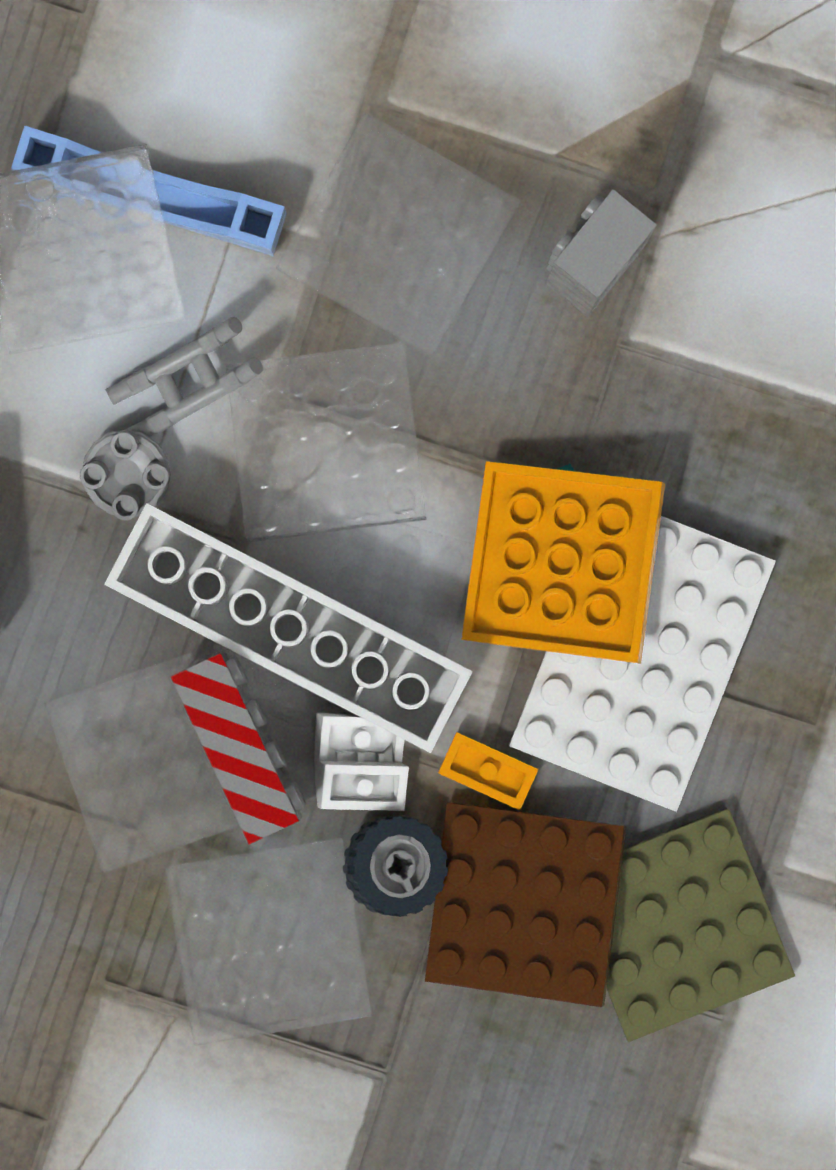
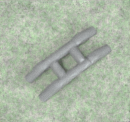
M231 317L184 347L105 389L112 404L115 405L155 384L157 385L167 408L158 411L126 430L143 433L147 437L156 435L226 394L239 389L250 382L251 379L261 374L263 365L258 358L253 357L219 377L207 354L220 348L242 332L241 322L237 318ZM192 363L204 387L183 398L171 374Z

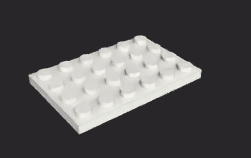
M661 516L641 664L546 651L509 746L677 812L776 561Z

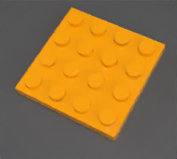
M486 461L461 640L641 664L665 483Z

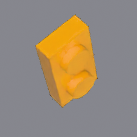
M456 732L438 773L520 810L539 769Z

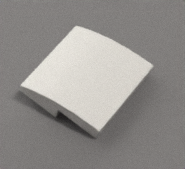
M317 713L314 765L318 808L404 811L409 766L402 763L404 739L356 714Z

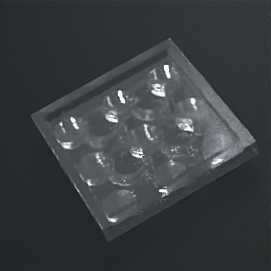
M348 508L323 594L446 657L471 570L475 543Z

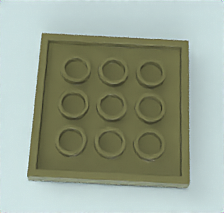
M729 808L624 848L607 991L628 1042L795 977Z

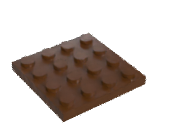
M447 802L441 846L443 850H446L448 859L445 860L448 873L444 878L443 884L445 885L442 891L438 892L435 897L425 982L603 1007L605 1005L626 826Z

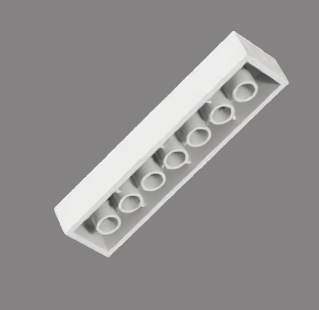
M147 503L104 584L429 753L432 752L473 672Z

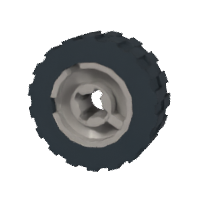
M411 817L376 818L374 822H367L361 826L362 829L358 833H354L351 837V843L344 853L346 858L345 865H343V873L346 874L347 881L345 883L348 890H351L355 895L353 898L358 903L364 904L367 910L380 913L381 915L401 917L423 911V907L431 905L436 900V895L442 891L445 885L443 881L448 873L445 859L448 858L446 850H443L440 844L442 843L438 835L432 833V828L427 824H420L417 822V819ZM393 857L398 858L402 863V869L398 874L388 872V868L392 867Z

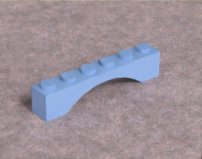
M24 126L11 167L13 172L20 178L270 256H274L287 215L285 206L243 193L207 186L161 173L110 156L67 138L28 126Z

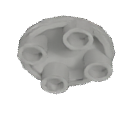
M129 430L110 432L95 441L85 455L83 467L80 471L81 483L94 504L121 520H131L135 516H140L146 503L157 507L168 491L171 476L167 456L158 443L143 433Z

